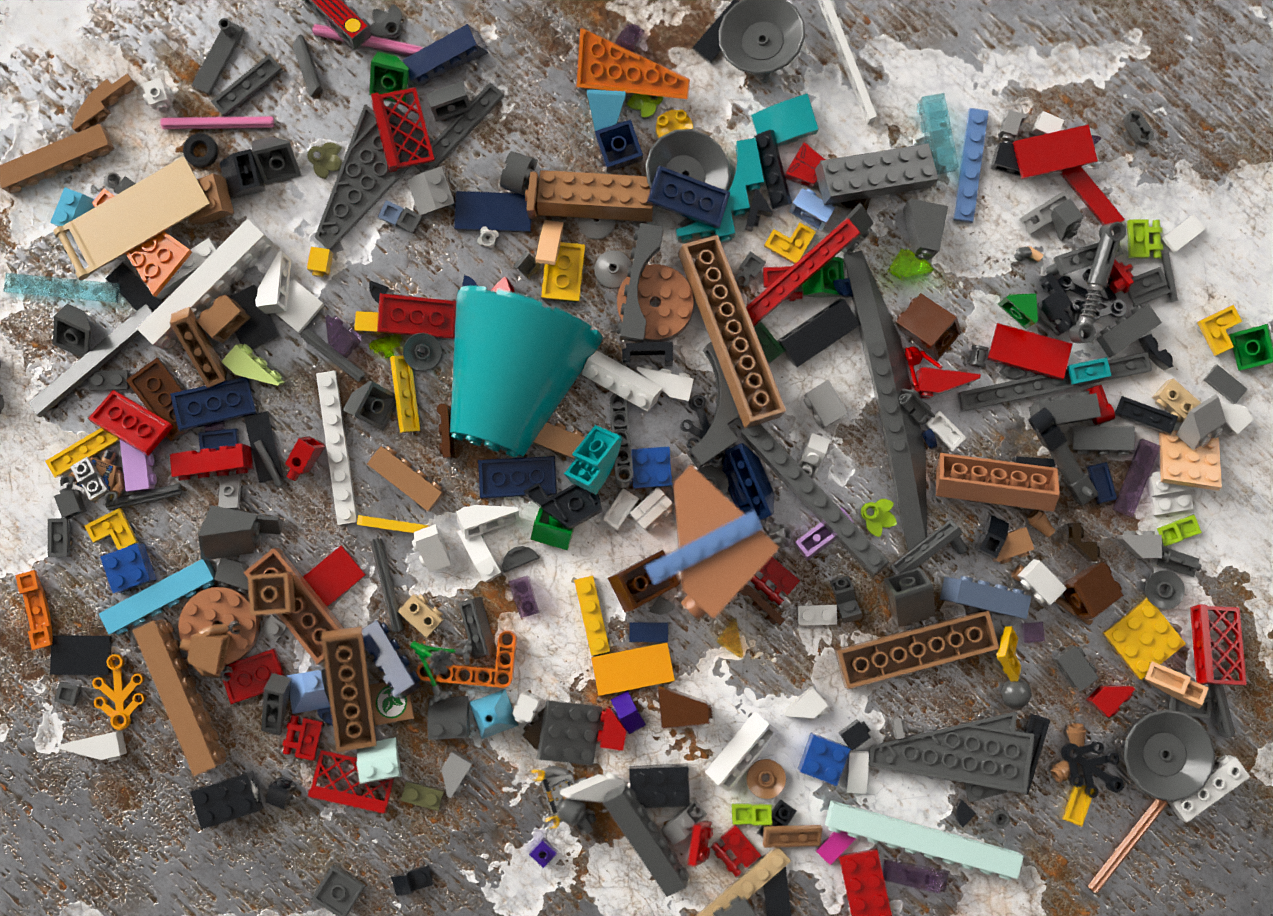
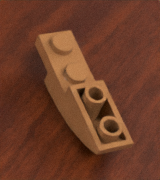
M125 74L114 83L106 79L98 85L78 110L72 124L73 130L78 133L105 121L108 115L111 114L107 107L116 104L119 98L131 93L137 86L133 78Z

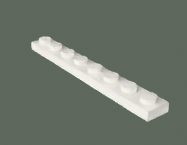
M818 0L867 124L873 123L878 115L877 107L870 100L871 93L869 88L864 85L863 72L861 69L858 70L856 65L857 57L850 50V40L848 35H845L843 32L842 19L838 18L835 12L837 10L834 0Z
M337 372L316 373L337 525L356 523L358 518Z

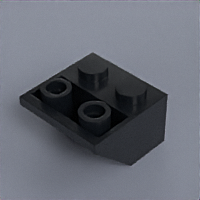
M251 149L232 153L219 162L231 199L266 191Z

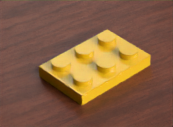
M560 242V250L555 265H544L542 299L580 302L585 254L584 244Z

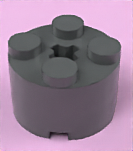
M511 151L505 161L507 163L506 168L502 170L500 187L525 195L526 189H529L530 172L536 169L538 159Z

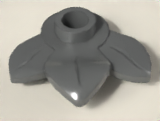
M395 4L390 6L388 12L373 9L374 24L370 25V33L376 37L398 38L402 32L400 25L402 13ZM391 28L396 29L393 33H390L389 30Z

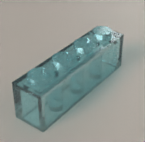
M945 94L923 96L918 102L919 104H917V113L921 115L922 122L920 123L922 134H925L926 139L924 144L929 143L937 175L955 172L959 164Z

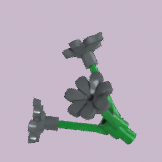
M468 640L463 648L455 649L425 646L416 641L411 643L410 647L419 655L433 685L432 690L435 695L429 700L430 706L442 699L449 698L453 694L451 690L447 692L441 690L430 669H433L435 675H439L440 671L445 674L447 672L446 666L452 667L453 661L449 660L452 656L451 653L455 654V656H462L465 665L469 666L472 640ZM428 657L431 658L432 661L431 663H429V666L426 661Z

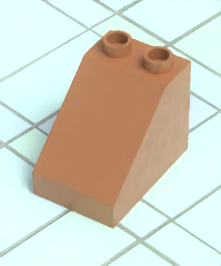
M692 465L673 484L678 549L744 515ZM759 530L680 571L682 590L687 594L681 602L682 605L698 620L706 613L714 619L780 547Z

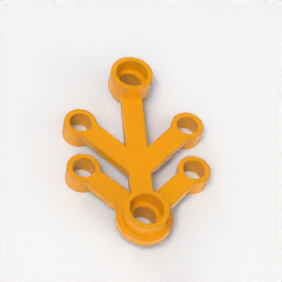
M120 654L110 655L107 659V666L113 670L114 690L106 684V680L103 677H97L92 682L95 689L101 690L115 702V709L107 704V699L104 696L95 698L94 706L111 717V725L116 730L126 729L131 722L130 715L138 705L146 701L144 693H136L132 698L133 701L124 709V701L138 685L144 683L145 677L141 673L134 674L131 677V681L123 689L121 668L125 664V659ZM116 658H118V659L120 660V664H119V665H116V664H115V659H116ZM136 676L141 678L139 683L135 681ZM98 679L102 681L101 686L97 685ZM138 695H140V696L142 697V701H141V702H138V701H137V696H138ZM99 699L103 700L102 706L98 704ZM120 716L124 718V722L122 724L119 722Z

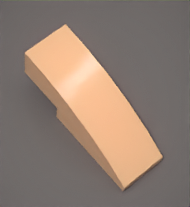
M544 221L537 249L536 263L555 265L560 250L564 222Z
M1151 662L1145 680L1156 688L1198 709L1202 706L1209 688L1190 680L1191 677L1155 662Z

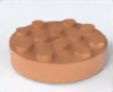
M660 264L646 265L638 285V303L647 322L644 341H668L678 336L691 320L694 308L692 289L685 277L677 270ZM626 277L622 282L617 295V309L621 322L623 321V315H621L622 303L626 304L627 296H624L625 285H629V277ZM655 298L661 303L658 307L650 305Z
M228 587L208 588L195 594L186 603L179 618L180 640L182 641L183 638L191 640V637L201 629L215 625L218 621L227 624V626L232 621H238L240 625H234L232 630H240V633L237 635L232 634L231 631L227 633L230 634L225 665L245 657L255 646L260 633L259 615H250L249 597L236 589Z

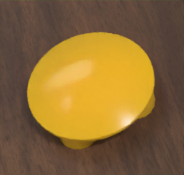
M669 110L660 115L656 122L658 138L673 130L693 129V122L684 110Z

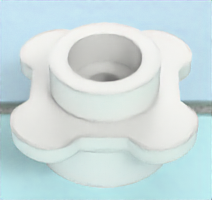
M482 227L480 230L481 235L477 238L478 244L494 248L495 239L499 236V233L496 230L492 231L487 227Z

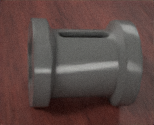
M972 345L973 353L968 365L985 368L986 364L984 362L989 348L981 345Z

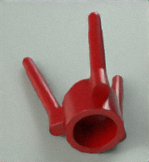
M915 346L905 348V357L908 361L914 386L918 385L914 365L920 364L922 358L942 369V366L929 357L925 351H920Z

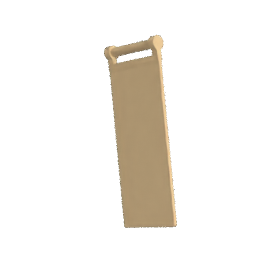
M181 157L63 226L56 227L53 232L56 237H59L77 271L76 276L79 280H84L101 267L210 205V202L186 158ZM69 230L89 266L85 269L66 235Z

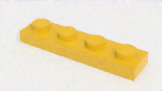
M403 355L392 356L390 360L400 433L420 431L413 369L406 363Z
M100 428L47 459L45 462L53 476L58 478L70 471L72 465L85 457L91 458L119 442L120 439Z
M589 576L576 579L574 582L591 656L610 652L594 577Z

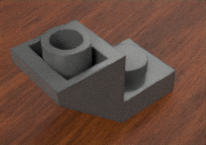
M849 576L830 581L843 623L861 619L862 613L857 604L854 587Z

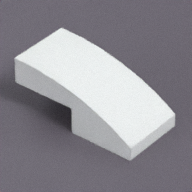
M1192 214L1162 239L1171 251L1175 253L1201 233L1205 227Z
M850 750L847 762V793L866 794L869 765L868 751Z

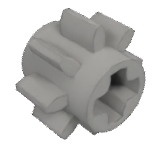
M784 524L771 527L768 537L778 547L784 548L789 546L788 542L792 540V533L789 528H784Z

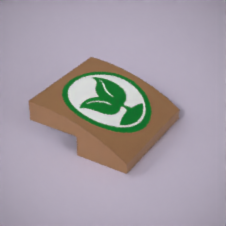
M386 682L370 684L375 726L413 719L415 714L411 699L412 693L403 699H399L393 696L391 691L394 688H391Z

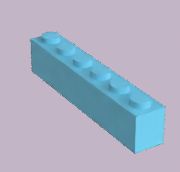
M201 559L99 613V616L108 634L121 635L128 631L127 627L131 625L135 627L144 623V618L150 615L155 617L161 614L163 608L167 606L172 608L180 603L179 600L184 597L186 599L193 597L197 594V590L201 588L205 590L214 586L216 573L209 560Z

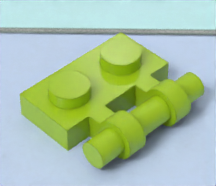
M1129 219L1127 221L1128 259H1147L1150 257V251L1153 252L1154 259L1161 258V251H1163L1161 234L1163 232L1162 227H1160V220H1152V227H1149L1148 219ZM1149 234L1153 235V244H1149Z

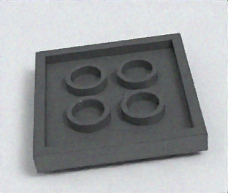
M546 699L537 759L593 765L602 707Z

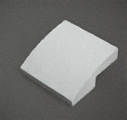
M293 279L289 283L286 312L275 314L298 333H301L325 304Z

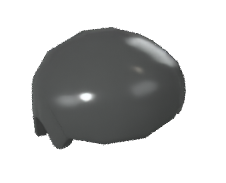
M1020 678L1016 682L1008 680L1001 689L1004 704L1012 709L1023 708L1029 703L1032 695L1028 683Z

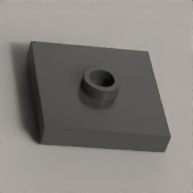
M333 864L311 900L336 916H347L366 884Z

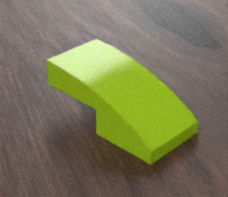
M1194 514L1157 528L1159 535H1162L1164 547L1202 533Z
M732 803V825H772L771 804Z

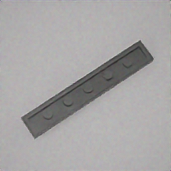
M490 82L470 103L472 109L460 113L431 143L435 160L414 166L421 173L437 168L505 97L504 94ZM425 150L419 157H429L428 151Z

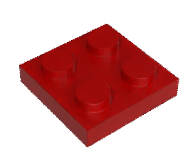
M704 820L694 824L688 865L697 866L709 858L710 847H708L709 839L711 840L713 835L712 822Z

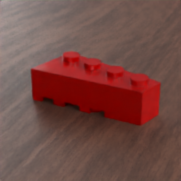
M242 443L235 444V446H220L219 450H216V448L201 449L200 452L186 451L169 454L171 476L178 478V481L191 480L190 477L198 476V479L210 478L209 474H217V477L228 476L229 472L236 471V474H246L248 470L254 469L251 446Z

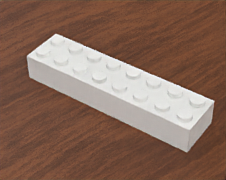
M247 219L137 330L152 345L163 350L172 348L178 337L170 325L171 314L190 306L198 320L202 311L211 308L216 298L226 294L230 290V286L235 281H239L244 276V272L258 262L257 259L262 254L264 255L269 252L273 242Z

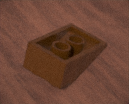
M663 550L608 577L624 612L635 610L680 585L675 574L654 585L645 567L666 556Z

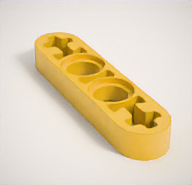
M358 515L357 525L409 533L429 527L428 525Z

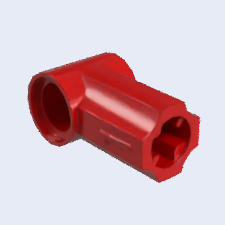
M1102 384L1084 390L1089 391L1090 394L1097 393L1101 416L1091 419L1094 425L1115 419L1114 409L1107 401Z

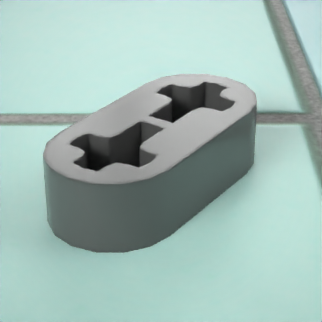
M1133 110L1125 116L1124 124L1134 141L1139 145L1148 144L1153 139L1154 133L1143 114ZM1136 117L1137 121L1131 123L1130 119ZM1141 134H1147L1146 138L1140 137Z

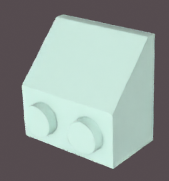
M396 737L376 741V746L357 749V767L361 784L402 777Z

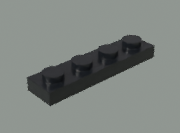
M767 130L754 135L772 209L792 204L774 130Z
M1032 713L1029 715L1024 731L1025 733L1035 734L1026 795L1029 794L1051 721Z

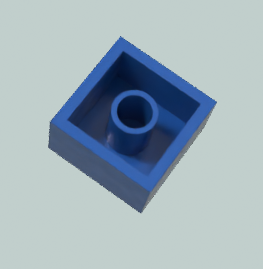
M670 447L631 449L633 489L672 487Z
M136 543L100 556L112 594L122 593L157 580L145 544Z
M811 732L798 770L801 773L837 786L850 748Z

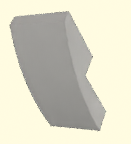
M85 457L71 466L78 483L82 484L90 501L95 502L110 492L89 457Z

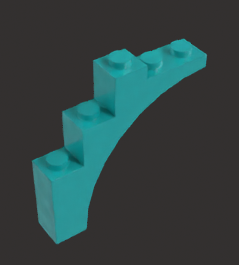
M756 138L736 142V173L732 186L729 189L730 195L720 228L716 229L703 223L695 222L676 229L677 240L688 242L693 240L694 237L700 236L701 239L711 237V234L718 235L720 242H728L734 238L735 229L732 215H735V217L746 215V212H749L750 209L746 190H759L764 184Z

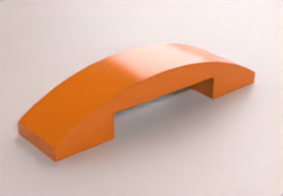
M36 570L15 575L19 594H23L31 630L28 631L31 649L37 650L51 646L53 642L51 617Z

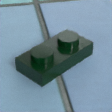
M762 322L754 326L765 358L770 364L784 353L785 350Z

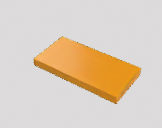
M667 642L591 657L598 696L675 681Z

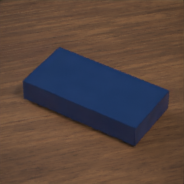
M237 428L198 432L200 450L206 448H216V450H219L220 446L240 444Z
M1107 462L1087 467L1089 478L1099 494L1095 497L1097 504L1118 499Z
M629 622V642H668V623Z

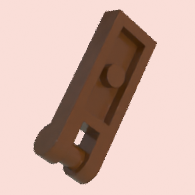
M439 404L437 406V412L441 415L439 434L442 435V443L439 446L440 454H443V458H455L454 438L450 434L451 407L446 404Z
M745 584L739 591L741 595L749 596L753 600L751 604L759 612L763 610L767 614L765 618L773 625L776 623L781 625L785 621L751 586Z

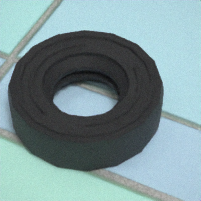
M197 133L187 138L183 145V153L189 164L198 168H205L216 161L218 147L212 137ZM198 144L207 146L208 151L204 157L200 158L194 155V148Z

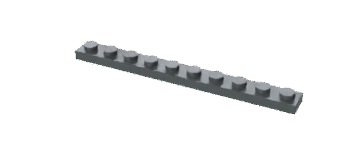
M1148 352L1108 360L1111 371L1110 377L1079 384H1071L1069 372L1066 369L1063 381L1044 375H1037L959 392L962 409L967 411L1152 371Z

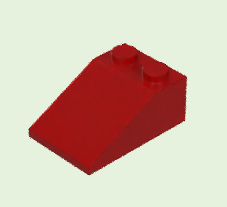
M922 367L915 372L918 385L914 386L913 390L920 394V399L928 400L930 397L970 384L980 379L981 374Z

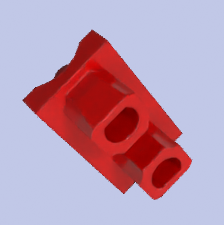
M1116 259L1110 274L1113 281L1109 286L1114 294L1121 291L1125 294L1134 283L1132 280L1134 276L1131 274L1134 267L1131 264L1125 266L1122 262L1118 263Z

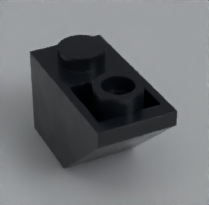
M991 515L974 550L990 558H997L1006 541L1009 523Z
M283 776L272 781L268 786L266 803L283 810L286 809L290 804L297 784L292 783V779Z

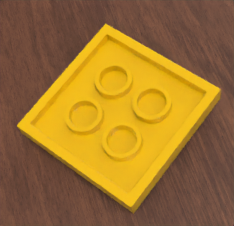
M1148 598L1140 602L1102 633L1139 680L1146 676L1151 662L1159 665L1186 644L1160 610L1149 602Z

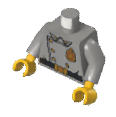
M557 766L541 770L533 769L531 773H538V777L533 779V781L541 782L551 815H555L548 817L546 822L553 821V826L549 829L557 828L563 821L558 818V810L556 808L561 799L565 800L567 798L561 795L560 791L587 778L575 780L573 772Z

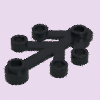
M1087 269L1082 275L1086 282H1088L1089 278L1087 273L1090 274L1091 269ZM1062 276L1057 280L1065 293L1070 290L1087 298V289L1073 283L1070 277ZM1109 277L1108 284L1110 285L1113 280ZM1110 286L1104 289L1108 299L1103 296L1099 297L1100 302L1097 303V305L1100 304L1106 308L1101 310L1096 308L1097 312L1095 314L1097 317H1093L1094 321L1107 315L1115 318L1122 317L1127 311L1126 304L1122 300L1117 299ZM1075 300L1070 305L1071 311L1079 313L1084 309L1083 304H1085V301Z
M695 395L690 398L689 407L697 412L702 430L694 426L693 422L689 419L682 421L680 428L682 431L690 432L702 439L710 425L704 410L705 399L701 395ZM696 399L701 401V405L696 404ZM685 422L689 424V429L684 427ZM691 438L686 442V446L690 450L692 448L690 441H694L695 445L699 441L696 438ZM724 452L718 455V460L712 459L708 464L715 467L721 466L725 458Z
M1093 741L1091 744L1080 747L1074 743H1067L1061 748V756L1069 764L1071 785L1081 787L1085 779V794L1092 798L1097 797L1099 789L1094 786L1093 773L1106 782L1108 790L1114 793H1119L1123 790L1124 782L1121 778L1110 776L1097 767V765L1105 763L1117 764L1119 762V755L1117 753L1108 752L1106 755L1086 759L1082 756L1083 754L1090 752L1101 754L1104 751V745L1098 741ZM1098 744L1099 749L1095 750V746ZM1112 755H1114L1113 761L1110 760ZM1077 763L1082 765L1084 779L1078 774ZM1078 777L1079 781L1075 784V779ZM1093 788L1094 792L1090 794V790Z

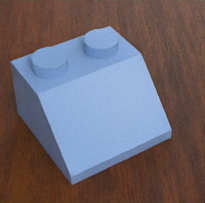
M802 188L792 203L789 212L822 231L835 207L832 206L833 204L824 205L823 200L818 198L815 192Z

